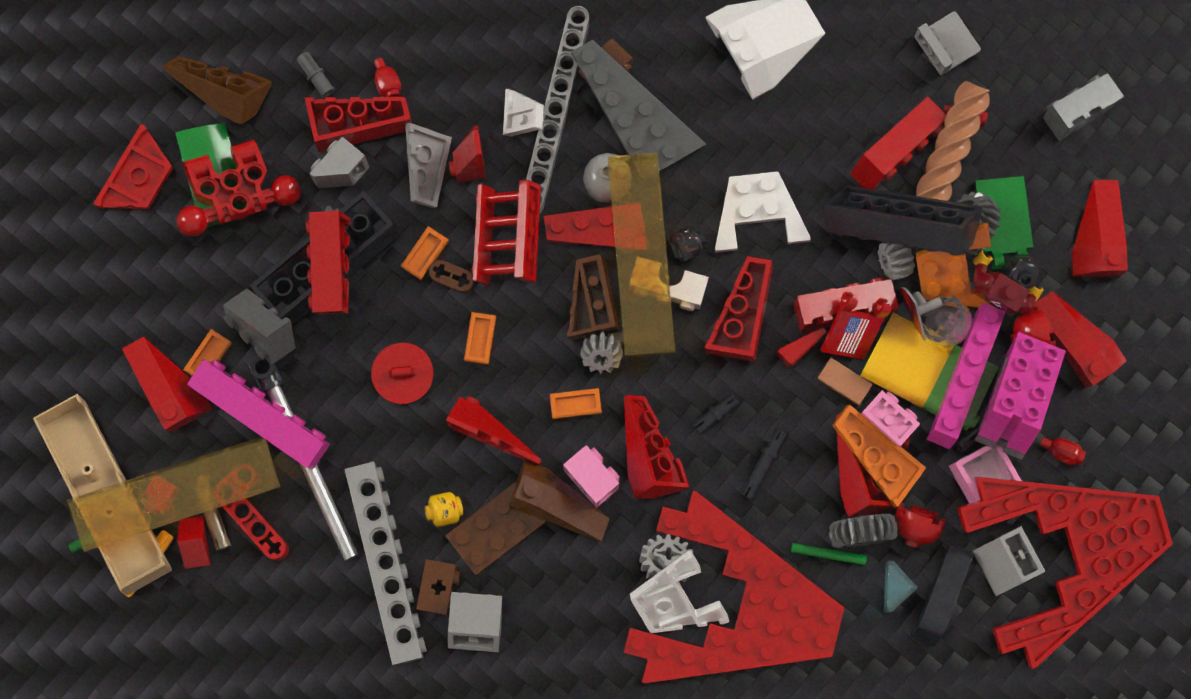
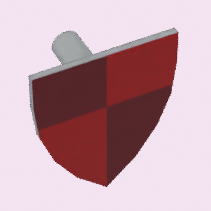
M901 287L899 293L916 329L925 341L926 336L920 315L942 307V301L938 297L926 302L920 292H915L912 295L908 289Z

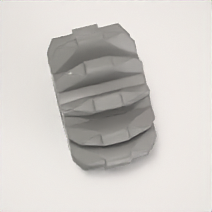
M895 243L879 244L878 261L881 263V269L884 270L887 277L892 280H899L913 273L915 263L913 262L914 256L911 253V248Z
M602 332L600 336L592 333L590 339L585 338L580 355L583 358L584 366H589L591 372L598 370L601 375L603 370L611 373L613 367L618 368L623 357L620 340H614L613 334L607 337Z

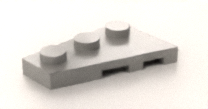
M407 123L405 124L411 201L435 208L438 204L452 137Z

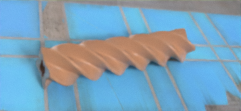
M968 81L963 82L955 93L954 106L950 108L945 117V128L939 133L935 143V151L930 155L926 163V174L918 182L917 196L945 201L951 198V183L960 176L962 168L960 160L965 158L970 152V137L976 134L980 128L979 115L989 106L990 98L988 92L990 90L976 86Z

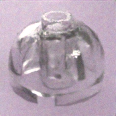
M955 296L950 298L940 297L943 306L924 314L927 317L925 324H923L925 336L941 346L958 345L965 340L972 328L973 319L970 310Z

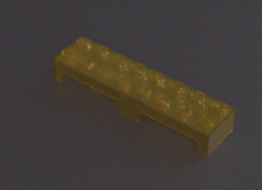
M653 152L608 157L625 357L675 353L658 154Z
M259 437L68 499L66 503L80 547L85 552L278 488L280 484L267 441Z

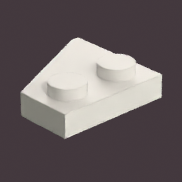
M506 89L503 135L511 137L542 129L544 105L514 90Z

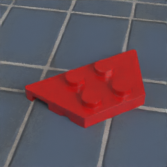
M143 124L139 126L94 201V206L98 208L149 210L173 167Z

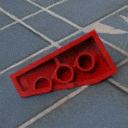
M1053 291L1036 301L1034 307L1037 306V310L1041 309L1047 316L1054 332L1050 335L1056 340L1058 347L1066 351L1065 358L1085 388L1094 386L1115 372L1127 361L1113 339Z
M144 336L122 348L154 412L168 433L171 434L213 410L206 397L187 385L191 378Z
M469 396L466 399L459 397L446 419L449 428L520 459H526L541 465V459L487 410L479 406L480 401Z

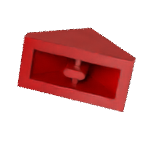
M205 516L179 519L178 545L185 569L211 565Z

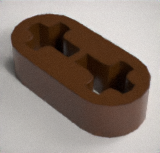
M442 260L433 262L429 268L431 279L446 288L459 293H468L474 287L473 275L468 270ZM442 266L444 271L450 274V277L441 275L440 278H437L434 270L440 269ZM455 276L462 279L463 276H467L469 284L459 287V282L453 278Z

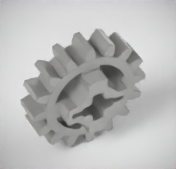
M667 534L665 539H662L660 535H657L655 541L649 539L647 545H643L640 555L641 571H648L647 579L655 576L686 552L691 550L693 553L692 549L686 550L688 543H679L680 537L678 536L671 540L670 534Z

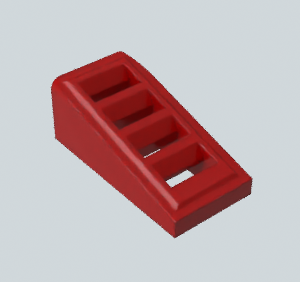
M819 328L777 350L776 355L788 368H791L825 337L826 330Z

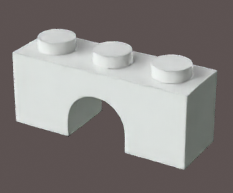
M637 257L629 283V290H633L632 293L640 297L654 296L657 297L656 301L664 304L678 303L680 308L688 311L700 310L709 277L685 270L680 283L668 286L662 283L659 278L661 263Z

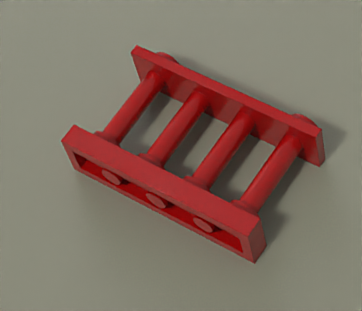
M519 180L518 191L495 193V189L478 184L474 263L472 266L473 281L483 285H490L491 275L515 273L514 278L525 282H536L541 185L530 180ZM518 201L517 215L494 217L495 203ZM517 225L516 239L493 241V227ZM516 249L514 263L491 265L492 251Z

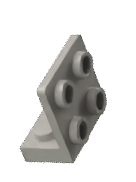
M955 11L930 26L927 23L923 24L917 29L914 36L940 76L976 55L981 50Z

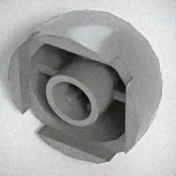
M611 153L599 154L591 159L584 170L583 176L585 189L590 197L603 203H612L620 198L622 199L629 191L632 180L630 167L625 160Z

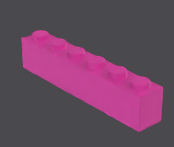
M982 302L974 314L927 440L951 449L957 441L1005 311Z
M203 359L188 382V386L306 468H315L330 443L324 440L326 436L315 428L312 431L304 426L306 422L295 414L292 417L284 412L286 408L274 400L272 403L264 398L266 396L264 392L254 386L252 389L244 384L246 382L244 378L236 373L230 375L224 371L226 366L215 359L212 362Z

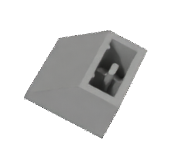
M342 137L339 141L335 140L327 149L328 153L322 160L319 158L311 167L310 175L318 188L354 186L369 169V165L365 155Z
M1022 526L972 551L995 596L1045 572Z
M451 592L448 648L499 652L502 596Z

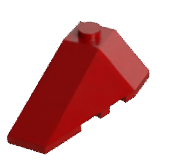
M473 126L452 153L453 161L449 162L451 176L456 175L457 183L486 179L478 126Z
M1093 180L1083 218L1071 252L1072 277H1119L1128 271L1127 245L1118 180Z
M626 395L624 397L627 470L634 498L654 499L688 489L689 484L679 457L675 459L668 447L671 445L668 437L663 438L657 427L659 421L645 396Z
M837 432L840 491L848 517L876 515L897 509V507L894 508Z

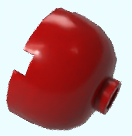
M1037 306L1033 307L1032 311L1028 314H1020L1015 319L1013 334L1010 335L1011 342L1014 341L1018 332H1021L1056 347V340L1051 341L1050 334L1054 333L1045 313L1041 309L1037 310Z
M900 503L895 513V522H897L898 534L905 538V544L919 548L920 544H930L940 537L946 523L945 517L939 520L937 519L939 514L916 505H911V509L904 508L905 503Z

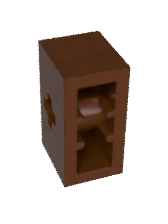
M426 559L416 608L418 611L448 616L451 592L453 591V586H458L460 571H456L457 566L455 564ZM439 581H441L446 590L441 591L440 595H437L433 586H437Z

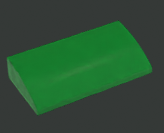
M225 123L175 132L183 162L207 154L217 174H222L228 169H236L230 152L231 142ZM232 179L224 182L228 187H235L237 185ZM190 186L194 205L203 210L210 208L209 206L196 201ZM210 187L201 189V192L205 195H211L214 192ZM242 202L233 203L234 208L238 210L246 207ZM218 222L208 223L207 227L217 225Z

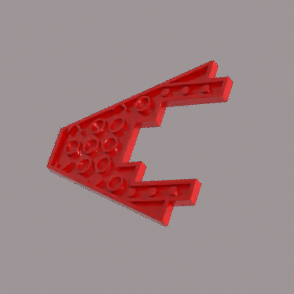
M977 476L974 477L980 500L957 508L963 530L966 533L1032 511L1035 512L1040 533L1046 534L1065 528L1078 574L1055 581L1061 606L992 629L999 653L1004 654L1023 647L1028 666L1032 669L1041 664L1173 544L1160 497L1156 495Z
M697 491L692 492L687 513L662 507L656 532L670 534L674 537L678 536L685 540L728 551L722 575L745 581L746 585L734 630L709 624L703 648L630 628L624 653L648 659L642 683H653L833 656L844 612L842 605Z

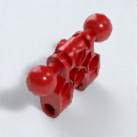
M254 139L230 147L236 169H228L222 174L215 172L207 154L184 161L183 165L196 201L210 208L203 210L195 205L186 206L177 215V227L187 236H198L205 231L208 223L214 221L221 225L236 219L241 220L249 215L267 210V204L273 202L282 206H290L300 198L301 186L295 178L284 175L276 178L270 188L261 190L266 178L267 169ZM256 172L260 175V178L257 180L250 179L248 173ZM232 179L237 185L235 187H228L224 182ZM210 187L214 192L211 195H205L201 192V189ZM242 202L246 207L238 210L234 208L233 203Z

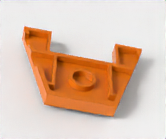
M988 223L979 225L974 243L968 250L991 247ZM926 249L916 252L921 291L925 300H933L939 297L943 303L977 308L980 307L982 302L989 304L972 293L974 289H971L966 253L954 256L947 252H931Z

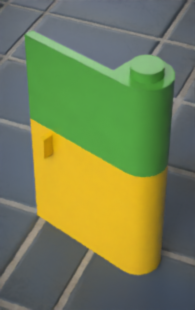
M893 312L860 376L936 416L961 347L925 328L926 340L924 341L913 322ZM988 361L962 426L964 431H967L969 428H975L980 418L976 414L999 368Z

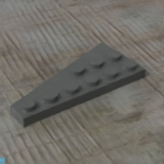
M594 40L570 52L642 180L706 145L702 139Z

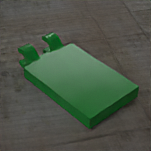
M1024 176L976 180L974 182L975 193L980 192L989 196L1000 209L999 215L1002 217L998 221L1000 227L995 230L996 236H992L990 239L991 247L985 248L983 253H990L993 258L991 261L992 270L1002 269V266H1005L1003 254L1028 255L1027 250L1033 248Z

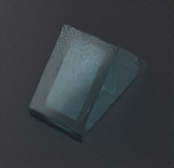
M887 561L885 563L884 613L892 612L918 588L894 561Z

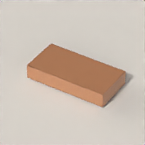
M830 358L817 380L858 406L873 385L833 358Z

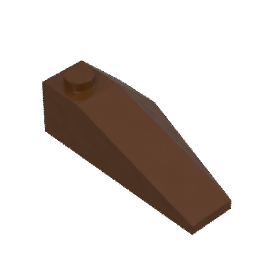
M176 57L163 65V69L221 116L243 124L257 114L272 85V81L250 72L243 71L242 75L230 73L227 67L222 66L220 69L208 68L205 62Z
M526 459L524 460L508 506L601 542L609 518L551 470Z

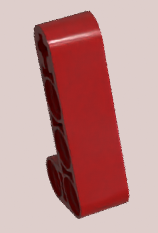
M241 464L215 486L214 497L268 558L274 561H281L287 557L289 547L284 539L245 497L256 486L259 477L256 470L251 466ZM247 470L250 471L252 474L250 481L242 483L240 481L241 473ZM226 487L232 488V496L227 500H223L221 498L222 490ZM241 506H248L249 514L245 518H239L237 515V511ZM258 524H264L266 528L265 533L261 537L254 535V528ZM270 539L276 545L281 544L279 547L281 552L279 554H271L273 548L266 541Z

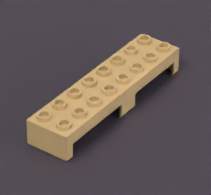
M76 394L34 417L33 420L119 589L126 595H129L172 571L86 402Z

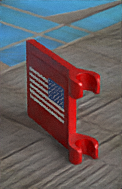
M844 292L841 297L840 308L820 350L824 353L865 360L884 318L892 310V306L887 304V299L879 298L875 304L874 314L853 311L858 301L856 298H853V293Z

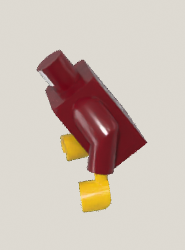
M981 250L973 259V263L976 265L974 272V284L976 286L972 293L994 307L1005 311V314L1013 317L1017 312L1025 315L1032 311L1044 289L1042 287L1038 289L1034 286L1028 290L1002 273L988 272L987 266L993 258L990 255L986 257L983 250Z

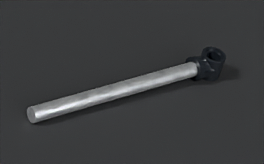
M258 355L255 356L250 362V371L259 389L268 395L271 403L274 400L286 408L284 412L292 417L293 413L281 389L285 384L276 364H271L266 358L261 359ZM261 363H268L270 365L269 371L265 374H259L257 371ZM300 464L344 560L346 561L357 556L358 552L318 466L316 465L314 469H309Z

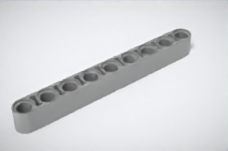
M582 6L572 7L567 14L543 110V127L538 130L526 180L530 181L537 175L545 178V181L540 184L539 214L544 209L579 68L570 52L585 44L589 28V13ZM576 16H581L585 20L581 24H576L572 19ZM569 39H576L579 41V44L571 47L566 42ZM569 61L573 64V67L571 69H563L561 64ZM559 84H564L568 89L565 92H558L555 90V87ZM552 107H559L562 109V112L559 115H552L549 110ZM546 130H554L557 133L553 138H546L543 135ZM543 152L551 156L545 162L540 161L537 157Z

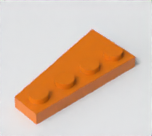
M847 405L832 426L894 508L898 507L926 467L901 446L898 447L851 405Z

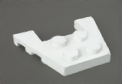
M778 171L729 177L715 253L738 249L735 225L785 220L788 244L810 242V235Z
M691 550L630 593L631 601L650 633L683 629V625L697 624L698 627L707 626V622L719 621L720 624L729 622L728 615L720 600L695 610L680 585V580L701 573L700 565Z

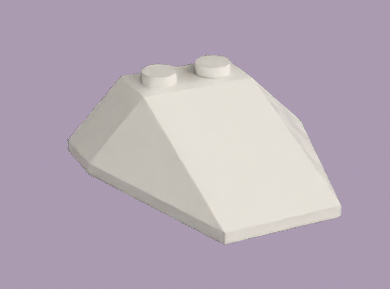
M756 0L728 5L706 16V20L715 36L722 38L742 73L741 80L752 99L774 89L825 35L824 30L806 0Z

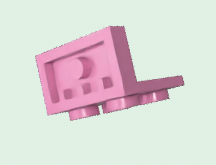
M881 391L861 414L900 447L920 425L917 421L918 417L910 409L906 408L904 410L897 404L899 400L892 393Z

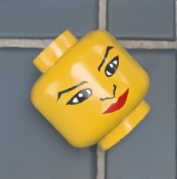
M452 492L430 496L428 505L424 507L427 520H432L433 524L437 527L455 524L459 521L460 516L463 515L460 497H455Z

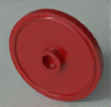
M396 343L383 349L375 358L371 371L372 382L379 395L391 403L400 405L410 404L421 399L430 389L434 376L433 366L428 355L421 348L409 343Z

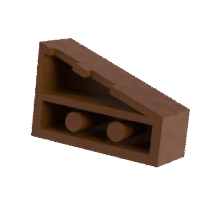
M599 254L576 260L574 292L567 337L571 341L589 338L592 333L598 336L602 332L606 334L620 331L605 259Z

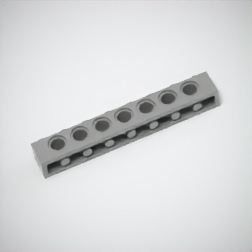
M374 461L346 468L345 473L392 665L397 666L423 659V652H427L424 638H419L417 628L421 627L418 613L412 612L410 603L415 602L412 589H407L405 579L409 577L405 563L401 564L399 554H403L400 540L394 539L392 531L397 529L393 515L389 516L387 506L391 504L388 492L382 490L381 482L385 481L382 468L377 467ZM367 484H373L375 486L374 494L368 497L364 496L362 493L363 487ZM373 508L381 510V517L376 521H371L368 518V513ZM379 532L387 534V541L383 545H376L374 542V537ZM385 556H390L393 559L392 567L387 570L380 567L381 559ZM393 580L399 583V590L395 594L387 593V583ZM396 605H403L405 607V615L400 619H396L392 615V610ZM407 629L411 632V639L408 643H400L398 634L401 630Z

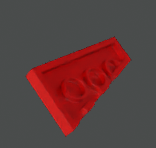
M641 203L544 216L547 242L573 245L583 244L592 245L593 247H613L622 250L633 249L642 252L648 251Z

